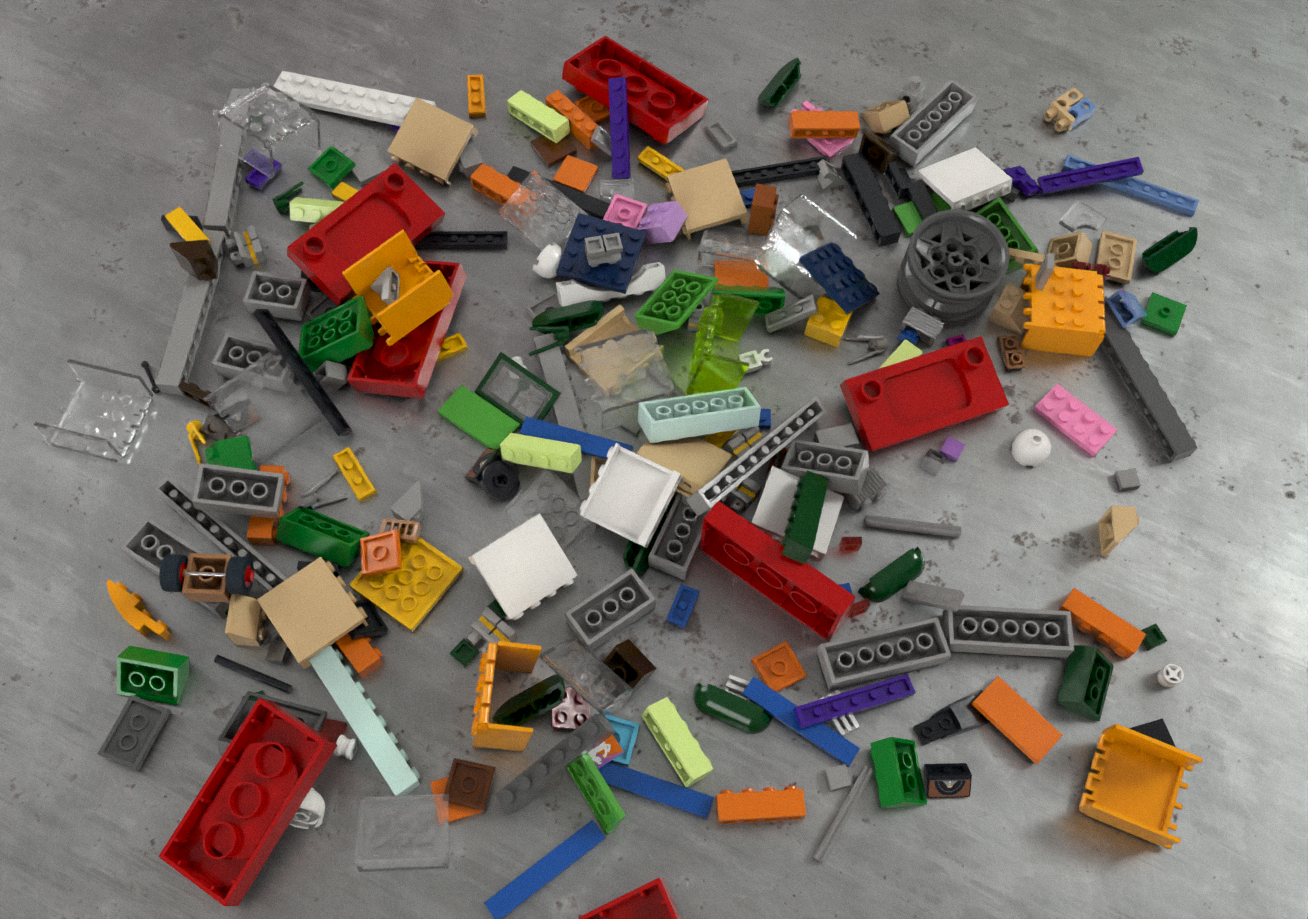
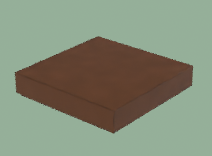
M544 135L530 142L531 147L548 168L565 160L567 155L573 156L577 153V149L566 136L558 143L553 142Z
M454 758L442 802L485 812L496 767Z

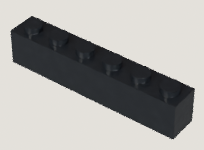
M862 152L843 156L841 169L878 247L897 243L902 233L901 226L897 224L894 212L890 210L888 200L883 196L882 188L875 179V173L869 167L868 159L864 157Z

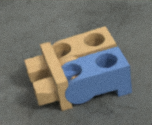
M1073 87L1057 100L1051 102L1049 109L1044 114V119L1047 122L1054 120L1057 131L1066 130L1069 132L1080 122L1092 118L1096 106ZM1073 94L1077 96V99L1072 98ZM1084 105H1087L1089 109L1086 110L1084 108Z

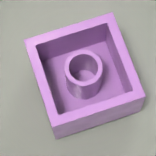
M677 201L651 204L645 216L640 220L637 229L646 232L645 242L648 245L672 242L688 215Z

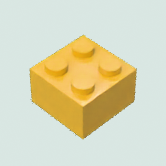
M819 296L817 300L819 313L809 317L804 335L838 348L851 319L852 312L846 314L834 300Z

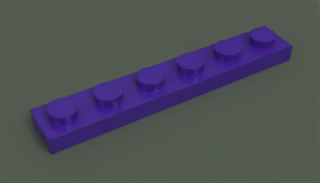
M623 76L608 79L612 179L614 181L631 179L627 78Z
M1134 157L1038 177L1037 181L1041 188V194L1045 195L1142 175L1144 170L1140 158Z
M904 674L795 707L793 711L800 729H804L913 696L916 692L908 674Z

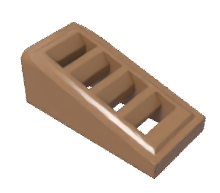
M383 518L378 534L385 532L387 525H390L389 531L394 530V526H397V530L400 532L401 528H405L403 534H400V542L417 545L422 529L420 522ZM412 529L411 534L407 535L408 530Z

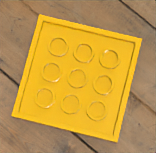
M401 528L400 534H403L405 528ZM420 537L417 545L400 542L402 569L367 578L362 576L361 570L349 584L351 589L365 599H368L372 604L411 632L418 627L464 571L461 565Z

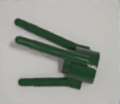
M302 181L272 199L278 212L283 211L284 214L290 212V208L287 207L289 206L288 198L302 191V188H299L304 184Z
M568 326L529 327V330L553 331L554 340H558V342L530 352L529 356L565 345V341L570 339Z

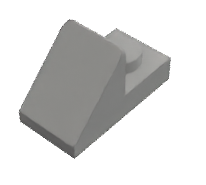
M823 159L817 163L820 168V174L817 176V179L822 189L847 183L840 168Z
M387 267L371 285V289L381 296L382 301L388 306L399 299L400 275L393 268Z

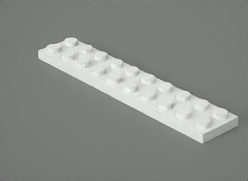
M287 71L281 72L269 93L271 100L285 103L290 101L295 105L396 126L402 125L416 99L415 97ZM421 99V100H423V101H425V102H427V103H429V104H431V105H433V106L436 107V104H435L434 101Z

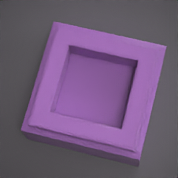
M948 436L939 453L956 462L965 444Z

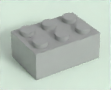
M253 271L243 303L248 313L251 314L256 309H268L273 317L302 321L311 294V288L305 278Z

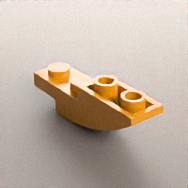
M110 579L106 582L109 595L116 609L140 634L146 637L152 631L165 641L171 637L172 634L167 630L168 625L159 619L157 622L151 619L153 615L145 610L146 606L141 602L143 598L134 591L132 594L126 591L128 588L119 581L116 584Z

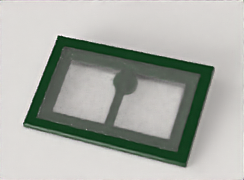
M502 352L499 353L475 390L476 394L520 423L521 426L526 416L543 421L561 394Z

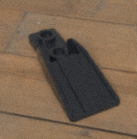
M979 690L957 700L936 712L930 719L915 725L913 730L921 745L924 746L940 738L952 737L991 723L972 705L974 700L983 691Z

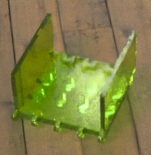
M724 292L721 295L713 294L708 307L704 306L702 316L698 320L686 388L688 395H692L693 392L700 394L738 387L749 367V363L711 354L714 336L739 342L759 305V301Z

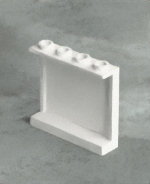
M976 147L918 170L917 181L922 180L925 186H930L951 206V209L970 210L1009 194L1012 185V178Z
M616 443L614 447L609 449L607 453L608 460L605 465H601L598 471L599 478L596 483H592L588 499L582 502L580 515L647 548L682 479V475L633 453Z
M772 466L766 477V483L751 524L781 544L785 535L784 530L788 523L787 518L791 511L790 507L794 500L793 495L797 489L796 484L799 477ZM828 489L826 490L814 548L808 558L811 561L820 562L825 556L844 496Z
M541 514L533 516L468 557L470 562L476 565L506 614V620L513 619L515 621L524 615V610L530 608V610L541 604L539 600L544 597L548 599L558 593L556 589L561 586L565 588L574 582L573 578L578 576Z

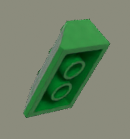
M245 435L219 440L205 450L207 464L256 470L249 436Z
M130 645L117 656V694L124 696L133 695L141 699L172 705L179 704L189 676L188 656Z
M889 737L870 743L882 808L897 809L927 805L915 741Z

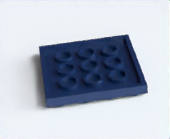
M578 213L556 275L626 294L646 238V232ZM619 233L623 246V251L620 252L621 260L615 264L602 263L597 267L589 266L585 252V238L595 236L603 238V235Z
M834 242L808 252L798 259L846 314L872 301L880 294L877 291V287L865 278V274L854 266L853 261L845 256L840 246Z

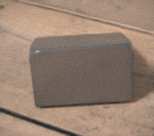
M1013 185L1011 186V192L1002 197L1014 202L1020 188Z
M930 448L920 467L937 475L947 457Z
M273 640L265 660L285 665L291 651L284 641Z

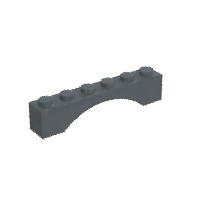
M594 714L496 793L495 796L505 812L512 813L520 810L557 774L613 735L616 731L605 715Z

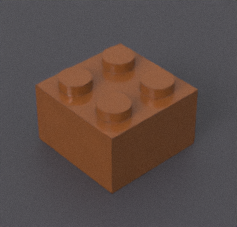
M756 183L747 233L768 236L769 229L773 230L779 194H776L777 187Z

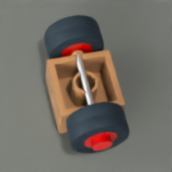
M190 553L188 559L183 554H167L162 559L160 566V586L166 592H182L189 601L230 603L231 594L246 595L251 591L254 580V565L250 557Z

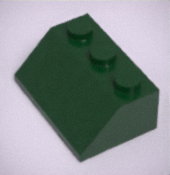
M1074 645V651L1068 656V664L1063 674V682L1058 692L1057 701L1071 712L1100 722L1114 665L1096 646Z

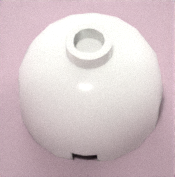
M552 242L553 246L550 244L546 246L537 258L539 263L533 265L532 270L543 278L550 279L557 276L556 271L564 251L555 242Z
M1023 430L1012 441V455L1023 466L1038 467L1050 455V439L1041 430Z
M313 788L308 792L289 825L309 829L308 824H316L315 827L322 824L325 802L323 797Z

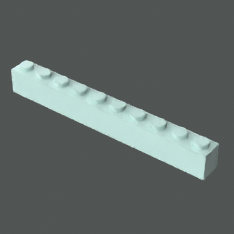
M328 646L309 661L397 799L400 800L420 786L418 779L421 776L414 766L410 768L406 763L410 759L403 749L399 751L395 746L398 743L392 731L387 733L384 729L387 726L381 715L376 716L373 712L376 709L370 698L366 700L362 695L365 690L359 681L355 683L351 678L354 676V673L349 665L343 666L341 660L344 658L339 650H333L331 646Z

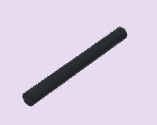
M217 655L214 659V662L286 693H289L292 689L290 684L223 656Z

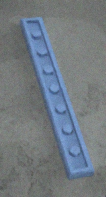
M1067 155L1062 171H1070L1097 164ZM1134 177L1099 183L1190 216L1195 214L1199 202L1197 199Z

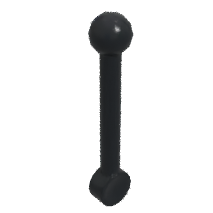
M142 361L141 366L145 369L153 386L152 391L157 394L160 390L150 373L149 364L147 361Z

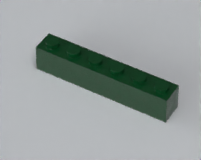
M808 470L804 477H799L796 484L797 489L793 495L794 500L790 507L791 511L787 518L788 523L784 530L785 535L781 541V545L784 546L782 555L802 564L807 562L814 548L829 479Z

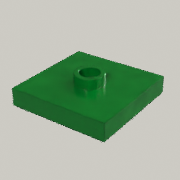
M331 145L308 170L333 189L356 164Z
M1152 292L1145 308L1147 316L1141 319V323L1175 336L1178 333L1187 305Z

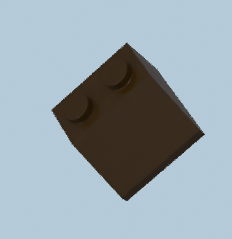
M863 132L859 152H862L864 157L868 159L869 164L883 175L886 172L888 163L897 162L899 152L875 133Z
M208 239L170 243L175 257L184 270L198 280L218 279V260Z
M628 639L613 648L595 674L623 703L647 682L657 668Z

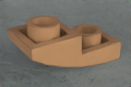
M1017 334L999 336L997 341L1006 369L1025 368L1023 349L1020 350Z

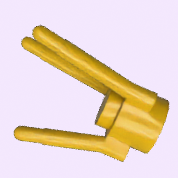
M193 420L187 424L186 430L189 433L187 437L191 442L199 466L202 462L195 440H200L202 444H206V441L204 439L205 435L198 432L202 426L201 422Z

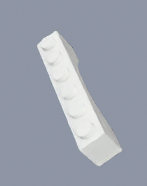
M660 262L642 265L632 275L626 294L602 287L588 286L573 279L557 282L556 288L559 304L561 307L590 300L607 302L610 301V298L617 297L621 299L626 298L630 294L641 295L645 291H656L666 279L665 267Z

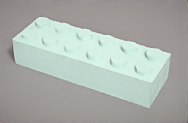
M747 387L640 402L638 423L650 443H659L661 441L678 440L680 438L759 426L761 406Z

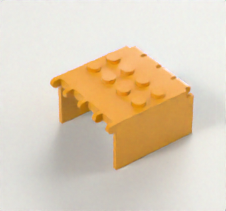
M403 229L342 272L356 293L352 299L363 295L367 310L373 315L370 317L371 324L374 325L377 322L381 324L382 327L378 329L379 335L383 336L386 333L390 335L386 340L389 346L396 343L450 303L449 300L453 297V292L441 271L438 270L434 273L418 256ZM387 267L393 268L400 275L399 299L389 306L382 301L381 296L371 289V285Z
M1024 264L1023 270L1027 271L1019 288L1025 290L1023 298L1030 300V308L1023 309V314L1030 315V322L1023 323V328L1028 330L1019 348L1092 357L1104 339L1103 334L1106 333L1103 275L1097 274V271L1054 267L1044 289L1038 290L1036 289V274L1041 265Z
M504 641L488 643L486 653H482L479 663L481 674L479 673L476 692H479V695L476 696L473 711L476 716H474L471 727V735H474L472 748L480 749L482 747L524 751L533 733V728L491 724L489 722L494 670L531 674L542 646Z
M1119 724L1104 729L1102 734H1100L1096 747L1103 754L1095 752L1090 767L1097 774L1089 772L1084 787L1085 790L1091 792V795L1088 793L1082 794L1079 811L1085 813L1086 816L1164 848L1171 849L1172 844L1180 843L1181 838L1167 832L1168 829L1174 831L1177 829V825L1170 823L1174 808L1182 810L1183 807L1182 804L1176 802L1179 788L1186 790L1188 788V784L1181 782L1184 770L1192 771V765L1201 763L1203 758Z

